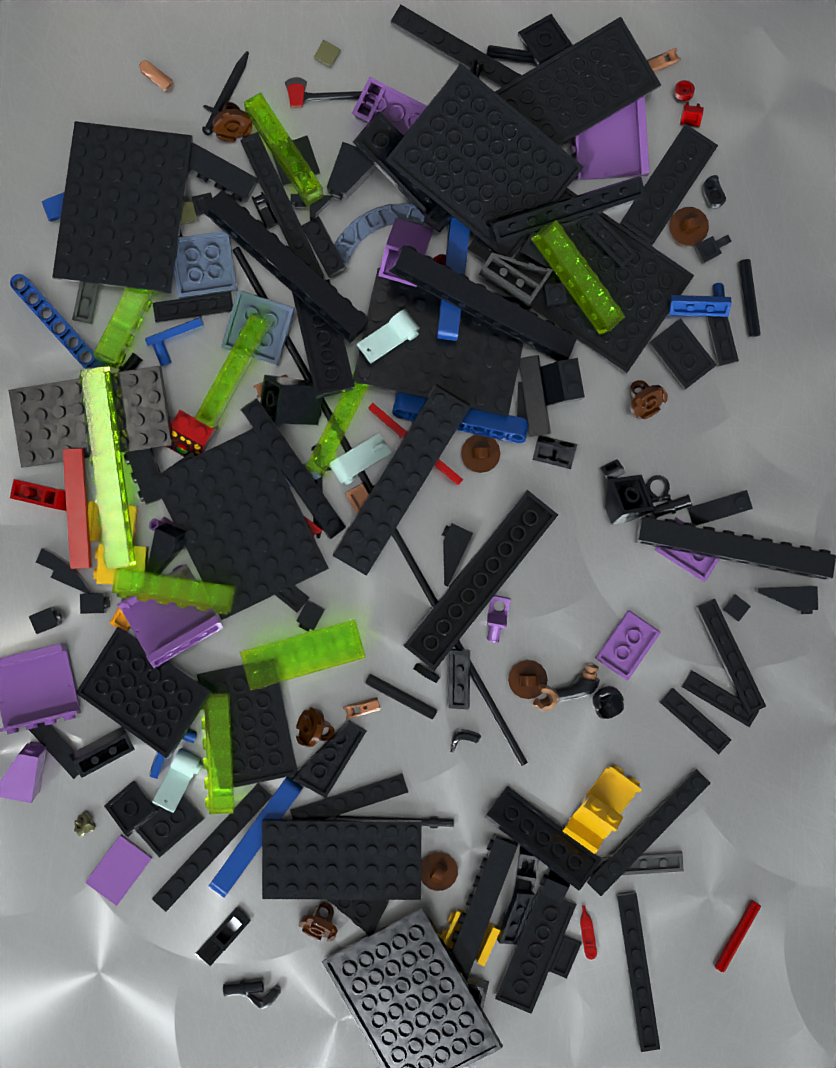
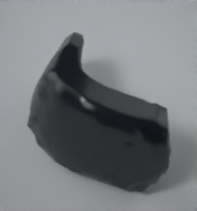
M713 175L707 178L703 183L705 198L712 208L720 207L726 202V196L719 183L718 175Z
M457 730L452 736L450 752L454 753L460 740L478 743L481 735L470 730Z
M277 987L272 988L264 1000L252 994H248L247 997L258 1008L266 1009L276 1001V998L281 993V989Z

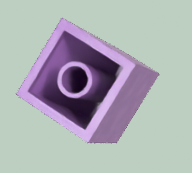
M395 218L386 243L379 276L417 287L389 272V269L397 251L403 245L412 246L420 254L426 255L433 228Z
M30 742L24 746L0 780V798L28 803L33 802L40 792L47 746H41L39 742Z

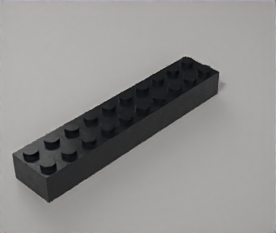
M435 384L334 549L332 556L367 576L470 409L468 402Z
M526 490L407 638L403 646L435 671L553 523L558 514L529 490Z

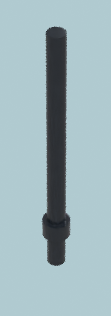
M337 815L335 820H422V826H430L431 829L454 827V819H438V817H430L429 819Z

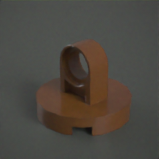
M227 102L212 122L216 137L227 142H235L236 138L242 136L243 138L247 137L253 128L251 116L247 112L240 110L239 106L233 102Z
M684 207L677 210L669 223V233L672 239L684 247H693L702 242L709 230V221L706 215L695 207Z
M642 380L634 381L631 385L633 401L631 402L630 410L636 418L647 419L661 410L659 406L662 402L666 404L668 394L662 386H649ZM638 387L644 388L639 393L634 391Z
M473 435L468 438L463 444L461 451L463 463L471 471L477 473H484L493 469L499 462L501 454L499 445L494 438L481 435Z
M528 659L516 663L510 670L508 677L509 686L513 693L524 699H532L541 695L543 692L538 688L539 684L547 685L548 681L547 673L542 665Z
M309 707L310 710H304L298 719L296 729H299V736L296 735L298 744L302 746L313 747L319 740L328 741L335 733L332 725L324 721L322 711L317 708ZM329 727L327 734L322 735L324 728Z
M443 851L432 852L421 860V881L427 888L434 891H443L455 883L458 876V866L455 859L449 853Z
M329 903L320 904L314 910L313 915L301 917L298 927H303V933L317 940H321L324 937L327 938L328 942L334 941L338 930L331 923L334 915L332 905ZM320 908L328 910V917L325 918L320 915Z

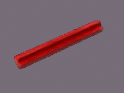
M751 901L715 964V968L723 973L726 971L761 908L759 903Z

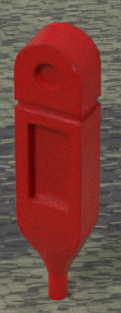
M582 905L583 911L580 918V928L584 953L587 959L592 960L597 956L593 923L586 911L585 905Z

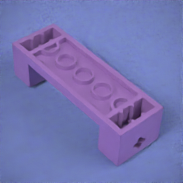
M369 77L352 114L369 122L376 112H381L404 136L427 105Z

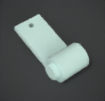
M403 309L394 315L389 323L357 343V346L368 361L373 363L407 339L411 341L419 335L417 331L420 327L407 310Z
M378 433L330 462L329 466L341 484L345 482L347 486L356 480L355 476L390 455L392 452L381 434Z
M179 749L152 803L174 813L194 773L198 775L203 765L200 763L201 758Z

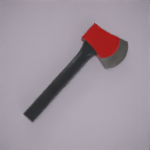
M293 77L285 82L289 94L290 107H303V104L311 101L359 99L362 91L305 92L306 80Z

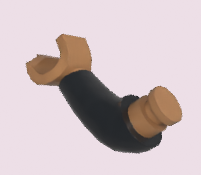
M586 663L584 665L586 670H583V674H580L575 682L557 687L555 690L549 685L539 684L538 688L540 691L548 693V695L544 699H535L533 704L541 710L549 711L556 706L557 702L589 696L594 693L599 685L600 679L597 678L596 673L599 667Z

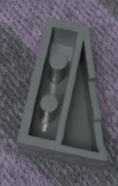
M492 253L481 268L479 275L529 307L553 269H545L532 263L527 264L514 258Z

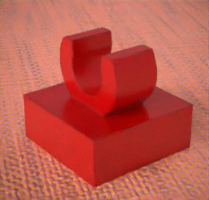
M686 102V105L683 107L680 124L685 125L686 123L690 126L700 127L704 107H701L699 103H697V106H689V102Z

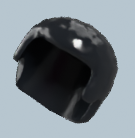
M613 686L602 687L593 695V707L601 719L613 718L624 710V698L621 692Z

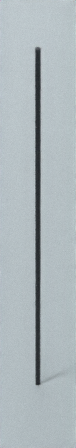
M240 247L234 248L232 251L257 296L268 299ZM287 334L285 346L304 380L312 381L310 372ZM323 398L321 410L345 453L352 450V447ZM363 470L358 473V476L369 493L373 485ZM396 528L392 537L430 605L433 607L437 599ZM460 640L454 646L455 649H464ZM470 660V676L518 762L521 766L527 764L528 762Z

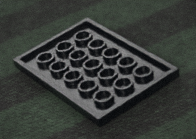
M117 627L76 691L77 695L162 756L170 759L212 691L168 660L154 668L148 661L147 655L138 639Z
M275 658L197 674L198 682L212 691L203 708L220 790L294 776L298 769Z

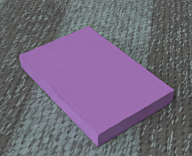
M677 517L674 519L677 524L684 525L685 523ZM656 547L655 549L656 552L703 582L707 580L720 560Z
M628 610L595 659L628 681L661 632Z
M121 834L85 883L117 906L153 857Z

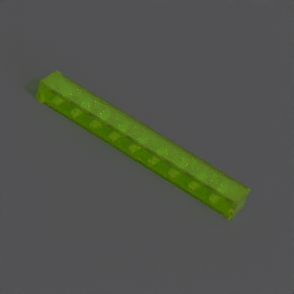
M110 367L80 370L79 382L83 386L84 393L82 395V403L86 408L84 420L89 431L87 442L91 446L90 463L94 468L92 480L97 491L95 502L99 506L98 523L102 528L100 540L102 545H104L105 551L103 561L107 569L131 567L136 565Z

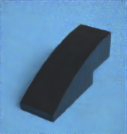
M41 548L35 563L54 570L50 578L84 593L91 592V588L77 569H70V563L47 548Z
M520 847L512 896L515 889L532 890L534 892L539 860L523 847Z
M235 908L194 954L210 967L251 920L239 909Z

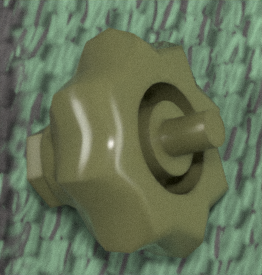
M87 812L78 815L77 820L74 822V832L78 836H84L86 833L94 831L96 827L92 816Z

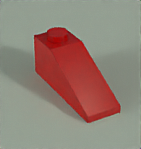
M13 479L10 493L11 499L67 511L65 490Z

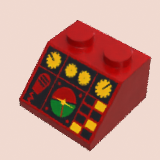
M179 409L171 424L174 445L165 447L183 457L191 452H194L197 456L205 451L216 429Z

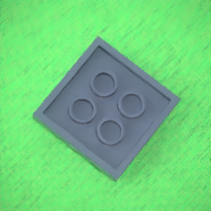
M224 231L179 237L174 272L179 299L238 290L230 236Z
M238 290L221 347L278 365L295 308Z

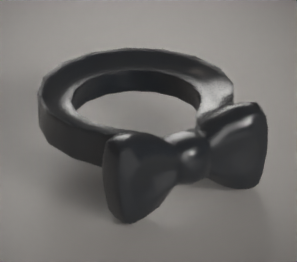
M661 475L652 476L646 484L652 502L671 499L670 494H668L670 490L669 481ZM661 480L665 483L666 489L663 496L658 497L651 491L650 485L653 481Z

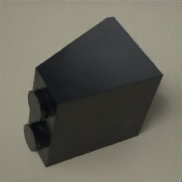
M342 142L327 184L328 193L333 199L341 201L343 198L347 200L377 167L357 146Z
M578 358L557 361L541 366L547 406L579 401L585 398Z
M264 375L260 403L274 423L318 425L324 397L316 399L313 381Z

